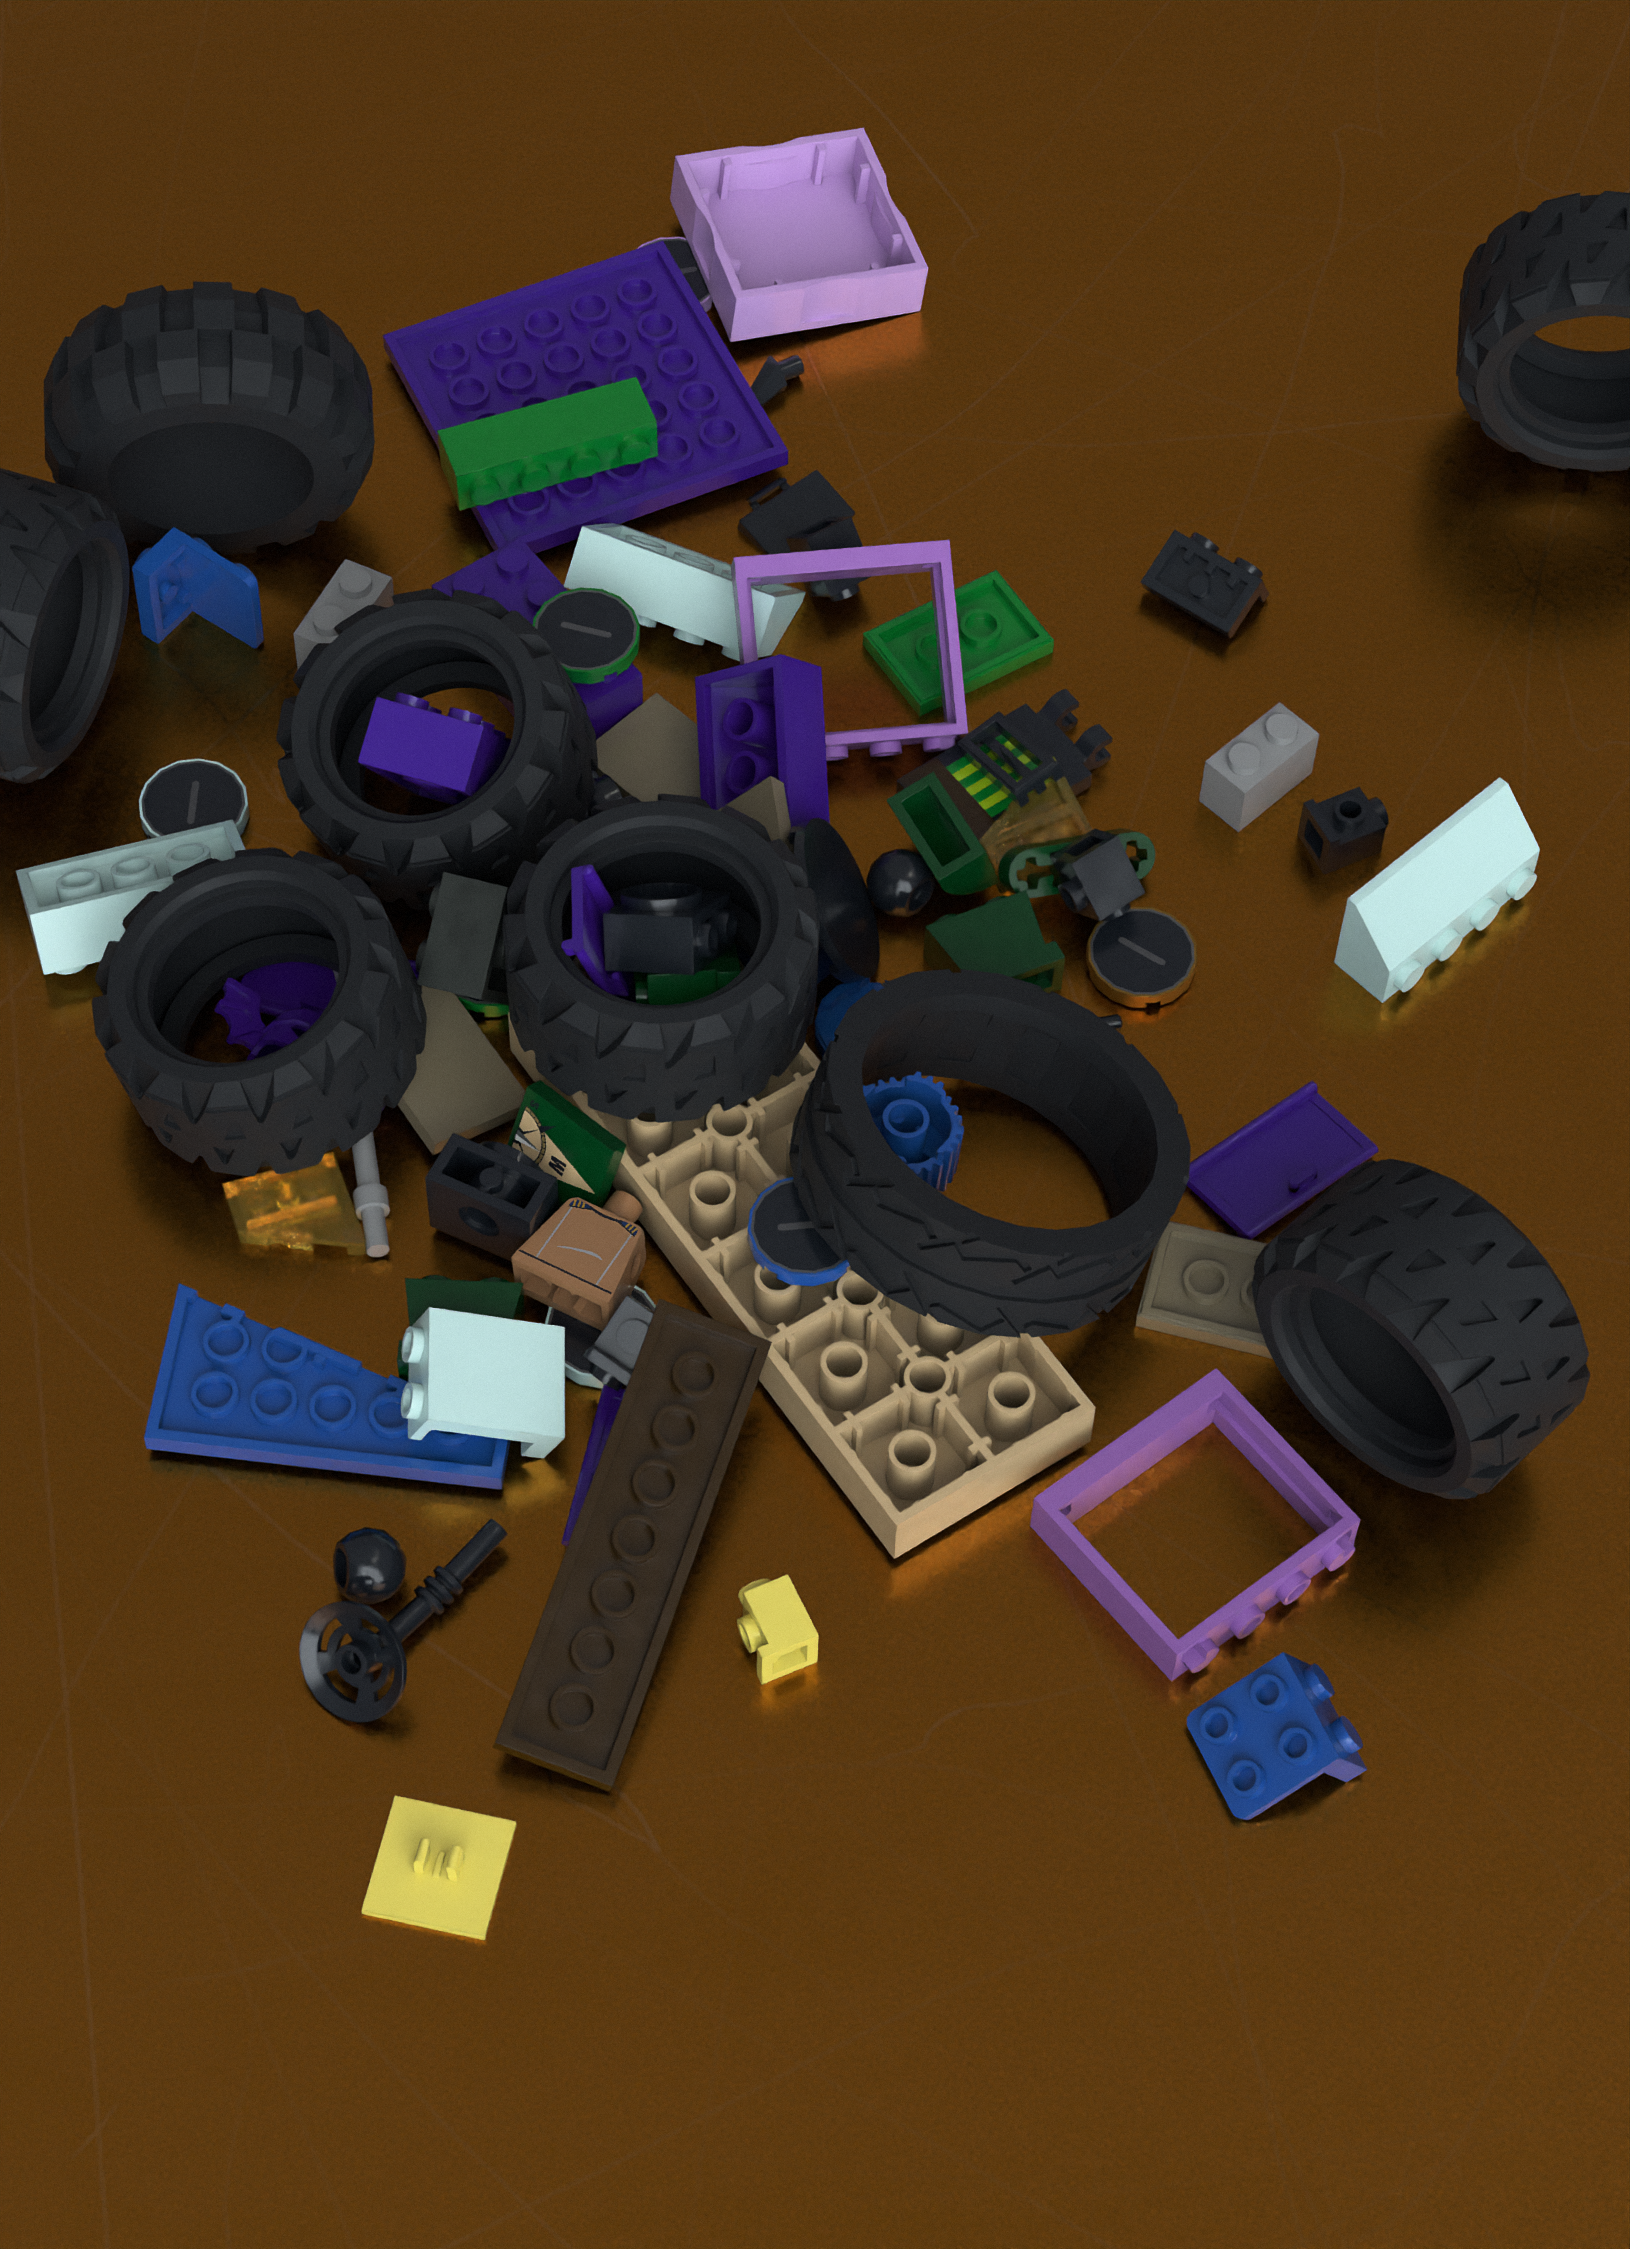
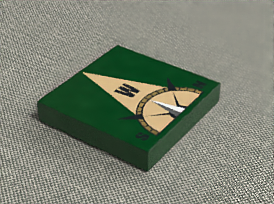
M541 1080L527 1086L507 1145L516 1148L535 1161L543 1172L557 1177L559 1208L568 1199L577 1197L603 1208L627 1146Z

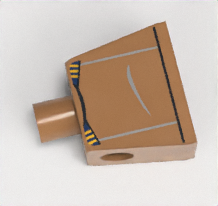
M621 1190L614 1191L603 1208L579 1197L568 1199L511 1257L514 1282L523 1283L525 1295L603 1331L627 1295L631 1296L645 1265L644 1230L635 1224L643 1212L641 1203L631 1194Z

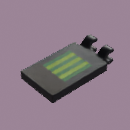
M1063 689L1055 693L1038 713H1035L1027 704H1024L1005 715L1006 718L1055 759L1064 774V777L1057 782L1050 777L1045 780L1044 783L1047 789L1038 795L1033 790L1029 792L1027 796L1030 802L1022 808L963 757L957 744L897 779L896 793L934 771L984 850L1091 787L1092 773L1090 770L1104 765L1111 759V754L1104 747L1110 744L1113 738L1100 724H1097L1087 729L1074 744L1064 733L1078 724V719L1071 711L1079 707V702L1067 689ZM997 730L990 734L1009 749L1031 771L1038 767ZM980 743L976 745L1017 782L1021 780Z

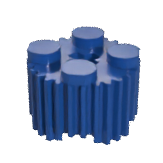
M917 1071L914 1076L902 1077L901 1081L890 1077L889 1083H885L882 1079L878 1080L877 1087H875V1083L868 1086L863 1085V1093L873 1122L892 1151L918 1177L936 1190L944 1192L947 1188V1183H951L954 1174H956L964 1134V1126H961L962 1116L957 1115L959 1108L957 1105H951L952 1098L950 1096L946 1097L945 1090H943L944 1083L940 1081L935 1084L933 1083L932 1076L929 1075L927 1078H922L921 1072Z

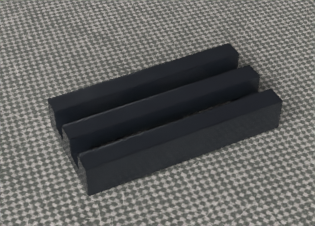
M999 711L957 742L962 756L1021 808L1030 802L1027 796L1029 792L1033 790L1039 795L1047 789L1044 781L1049 777L1055 782L1064 777L1059 763ZM997 730L1038 767L1031 771L1009 749L990 734ZM980 743L1021 780L1017 782L976 745Z

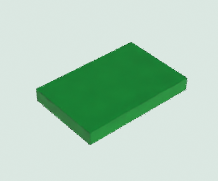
M997 570L954 589L965 695L1053 652L1054 639ZM933 600L863 633V646L919 717L943 706Z

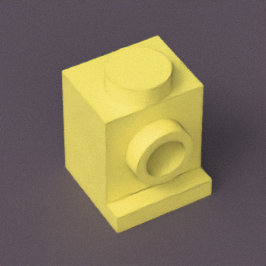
M788 1574L772 1581L767 1578L759 1579L749 1583L740 1590L738 1598L743 1606V1616L737 1619V1626L747 1650L750 1653L757 1651V1676L761 1684L818 1662L819 1635Z

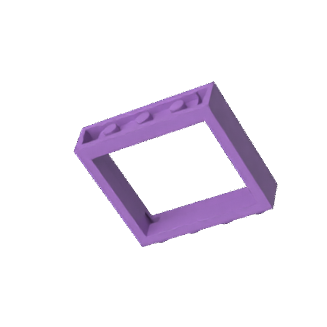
M950 540L734 557L731 564L740 665L758 660L751 586L930 572L944 722L825 732L826 761L849 758L848 750L869 748L871 757L898 755L902 753L901 745L923 744L924 752H941L955 746V741L961 740L968 734Z
M1215 1368L1037 1495L1033 1500L1030 1526L1172 1682L1188 1669L1192 1673H1196L1206 1667L1218 1654L1219 1646L1235 1635L1238 1639H1242L1252 1633L1264 1620L1265 1612L1279 1601L1284 1605L1295 1601L1309 1587L1311 1583L1310 1578L1325 1567L1329 1571H1334L1342 1566L1356 1549L1353 1545L1361 1519L1225 1376ZM1211 1423H1214L1319 1536L1180 1639H1177L1072 1523Z

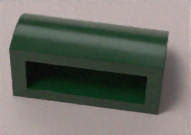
M934 771L886 800L945 892L953 895H966L982 891L999 883L986 851Z

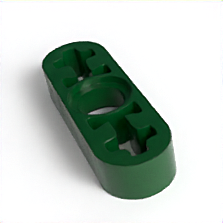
M1126 828L1105 831L1118 835L1125 851L1127 845L1136 848V856L1130 857L1129 860L1138 879L1146 876L1152 869L1155 861V848L1152 841L1146 835ZM1083 835L1023 844L1010 848L1002 856L999 863L998 875L1001 884L1006 890L1014 894L1026 890L1029 898L1060 894L1058 885L1062 881L1049 856ZM1026 861L1038 866L1049 865L1051 874L1044 871L1031 873L1027 877V882L1017 878V870L1024 869Z

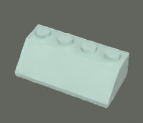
M606 523L582 526L564 583L565 588L571 590L580 587L595 588L620 596L634 609L640 625L656 627L657 622L675 628L673 636L680 640L696 645H704L706 639L722 645L721 653L723 655L740 661L731 564L622 524ZM785 584L751 586L758 658L772 655L802 604L806 592Z
M1499 777L1347 899L1334 963L1381 1003L1385 1002L1399 989L1402 992L1410 990L1419 981L1427 966L1436 959L1440 961L1448 959L1457 950L1465 935L1474 928L1478 931L1486 928L1496 917L1503 904L1511 898L1514 900L1521 899L1533 887L1537 879L1534 871L1540 848L1506 781Z
M233 819L16 870L36 951L44 975L54 972L62 975L73 974L84 969L87 964L100 962L108 942L119 941L126 931L122 924L123 919L149 892H161L174 883L173 875L206 859L216 858L224 861L235 858V851L246 850Z

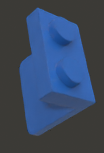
M175 527L152 548H147L141 552L132 566L141 631L147 638L159 644L193 611L252 648H257L264 641L258 582L254 574L243 564L230 562L214 552L204 540L197 537L191 538Z
M1283 1652L1188 1715L1187 1727L1235 1817L1242 1820H1250L1323 1773L1349 1782L1367 1770L1358 1753V1750L1363 1748L1362 1740L1352 1723L1345 1716H1338L1329 1699L1335 1694L1333 1686L1324 1671L1317 1664L1313 1663L1310 1665Z

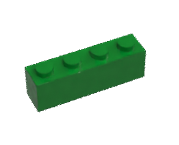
M637 377L437 431L441 467L460 511L479 505H488L494 501L522 493L539 491L545 487L573 479L586 478L595 473L620 466L637 464L643 460L658 456L657 421Z

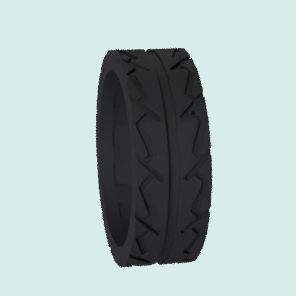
M950 969L912 972L882 983L883 989H880L878 992L874 989L870 990L848 1008L834 1033V1040L828 1044L793 1123L789 1157L795 1187H798L799 1198L816 1231L842 1261L848 1260L851 1270L883 1295L925 1317L928 1313L934 1316L937 1322L977 1334L1021 1338L1020 1333H1028L1031 1337L1067 1333L1100 1319L1097 1315L1103 1309L1107 1313L1110 1312L1131 1291L1153 1249L1165 1231L1170 1218L1175 1213L1189 1179L1191 1146L1182 1114H1178V1104L1160 1073L1133 1044L1128 1045L1125 1042L1124 1036L1093 1012L1053 991L1049 994L1043 991L1041 986L1003 974L960 969L961 973H953ZM918 1071L921 1072V1076L930 1075L961 1079L992 1088L1030 1106L1057 1125L1084 1152L1101 1177L1112 1206L1113 1218L1092 1226L1054 1230L1025 1227L984 1216L949 1199L918 1177L892 1151L873 1122L863 1093V1085L868 1086L874 1083L877 1085L878 1080L882 1079L886 1082L890 1080V1077L914 1076Z

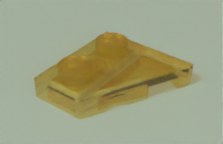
M1065 776L1057 782L1049 777L1044 781L1047 789L1039 795L1033 790L1029 792L1027 796L1030 802L1022 808L1012 801L1001 817L993 823L979 842L986 851L999 880V883L995 885L1000 894L1008 892V890L1000 882L998 867L1002 856L1010 848L1023 844L1083 835L1092 830ZM1026 861L1025 868L1017 870V878L1027 882V877L1031 873L1044 871L1051 874L1049 865L1038 866Z
M334 1152L324 1154L322 1161L311 1167L285 1174H276L272 1169L255 1174V1176H248L222 1184L224 1197L240 1243L265 1246L281 1243L292 1249L313 1251L314 1244L347 1247L348 1255L360 1256L367 1254L366 1241Z

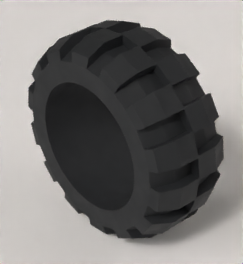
M193 281L192 289L167 291L163 285L128 293L124 305L117 308L101 305L79 320L71 337L64 338L44 379L45 460L52 471V477L56 484L95 494L104 498L109 503L112 511L117 514L124 540L128 544L141 540L155 545L175 527L191 538L197 537L204 540L213 551H220L221 555L257 553V546L278 542L286 546L313 535L320 520L334 522L352 505L358 490L361 488L370 470L373 460L375 440L372 386L366 365L353 344L348 341L341 327L319 309L307 313L302 311L295 297L263 287L256 293L233 290L231 282Z

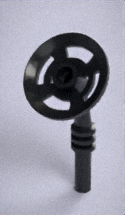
M490 1519L444 1568L436 1566L433 1569L435 1577L428 1575L423 1580L425 1587L418 1585L414 1589L416 1597L389 1621L371 1607L355 1601L333 1602L316 1611L309 1618L303 1629L299 1647L301 1669L306 1683L316 1699L334 1715L352 1722H370L389 1713L400 1701L407 1681V1662L401 1643L433 1613L441 1615L445 1610L442 1604L450 1605L454 1601L452 1593L460 1595L463 1592L461 1584L508 1536L504 1528L495 1520ZM337 1618L342 1626L338 1627L330 1636L327 1650H321L324 1632L328 1625ZM361 1618L371 1622L379 1630L374 1633L370 1629L364 1628ZM348 1633L353 1641L341 1646L343 1638ZM382 1667L380 1676L375 1681L373 1672ZM394 1668L392 1685L387 1694L379 1700L377 1691L387 1684ZM337 1669L340 1676L347 1683L357 1687V1700H352L342 1694L331 1682L327 1672Z

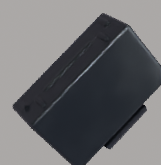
M815 470L792 486L787 483V479L779 477L748 497L746 501L753 511L739 520L737 529L765 555L791 553L786 541L787 537L827 517H852L855 515V511L822 474ZM781 488L783 492L760 506L758 503Z

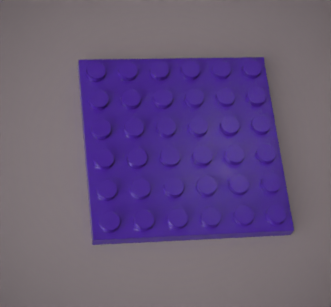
M663 240L383 335L384 349L438 449V430L637 377L657 421L658 456L643 460L637 464H628L595 473L586 478H577L551 485L539 491L526 492L497 500L488 505L472 507L471 510L494 551L521 538L536 554L578 539L582 526L606 523L621 524L788 464V449Z

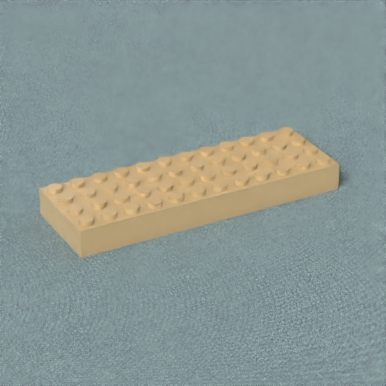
M739 960L740 968L742 971L745 968V966ZM586 971L582 974L591 981ZM508 1012L510 1049L533 1081L541 1080L627 1145L612 1185L616 1190L631 1194L641 1203L643 1212L638 1220L714 1320L772 1342L759 1377L760 1382L894 1559L1090 1442L1096 1407L1040 1337H1031L1028 1333H1020L1021 1338L983 1335L937 1322L935 1317L928 1313L925 1317L886 1297L851 1270L850 1266L847 1267V1272L835 1281L817 1286L790 1285L777 1279L776 1273L769 1271L765 1266L763 1269L754 1260L748 1243L750 1209L760 1193L778 1180L793 1177L789 1157L793 1123L820 1064V1060L805 1042L800 1052L781 1076L771 1075L763 1091L727 1111H723L720 1104H715L703 1117L696 1120L658 1123L655 1122V1114L643 1112L636 1118L628 1120L588 1107L586 1093L579 1091L568 1096L539 1073L536 1069L534 1051H523L511 1023L510 1013Z

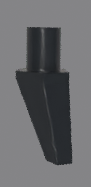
M793 355L780 362H777L772 356L767 358L751 386L762 407L778 394L785 391L788 386L786 381L804 373L802 360L798 355Z

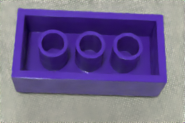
M521 538L510 542L432 585V589H437L452 597L455 590H463L493 598L509 612L511 610L519 612L532 625L534 616L544 602L560 592L568 591ZM633 663L619 675H617L616 671L604 676L605 681L594 684L573 683L587 707L586 712L594 728L596 740L643 703L642 673ZM495 694L514 716V704L508 699Z
M397 692L394 701L377 697L358 763L411 794L456 805L470 796L473 797V794L490 780L509 749L511 739L506 737V733L494 729L495 725L482 721L483 717L478 714L450 707L448 716L441 714V710L429 706L430 702Z

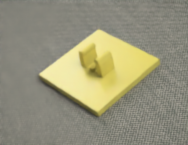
M395 1795L362 1906V1914L485 1940L516 1830V1821Z

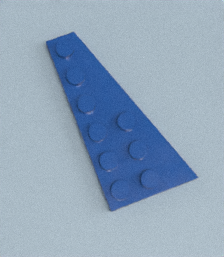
M180 1283L178 1284L144 1435L146 1449L502 1490L511 1440L439 1430L429 1431L422 1440L408 1439V1419L403 1418L401 1415L402 1393L408 1381L394 1375H390L389 1378L383 1377L363 1368L362 1362L283 1327L272 1329L247 1318L245 1311L227 1303L221 1307L198 1297L197 1290Z

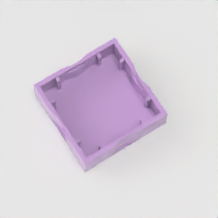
M864 128L799 137L791 141L769 146H739L675 156L670 201L730 342L921 311L928 266L906 218L900 213L891 199L886 175Z

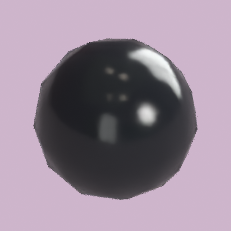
M895 849L882 853L871 864L866 877L868 896L873 904L883 914L894 918L908 917L919 913L929 902L936 885L935 877L920 853L911 849Z
M364 1527L346 1534L337 1542L333 1555L334 1579L338 1591L350 1601L365 1605H372L393 1596L399 1591L406 1572L407 1558L400 1542L385 1530Z

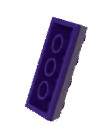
M779 654L695 677L701 799L705 800L711 809L719 810L769 776H772L784 783L791 828L796 824L813 818H821L830 824L821 666Z

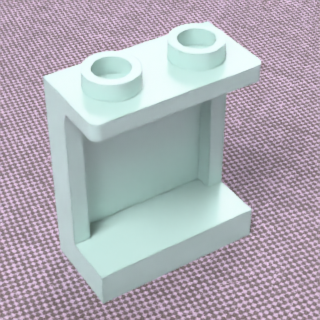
M429 1307L412 1327L409 1326L406 1329L401 1353L403 1361L409 1363V1381L402 1393L401 1415L403 1418L408 1419V1439L422 1440L429 1431L439 1430L520 1441L521 1456L544 1459L565 1438V1327Z

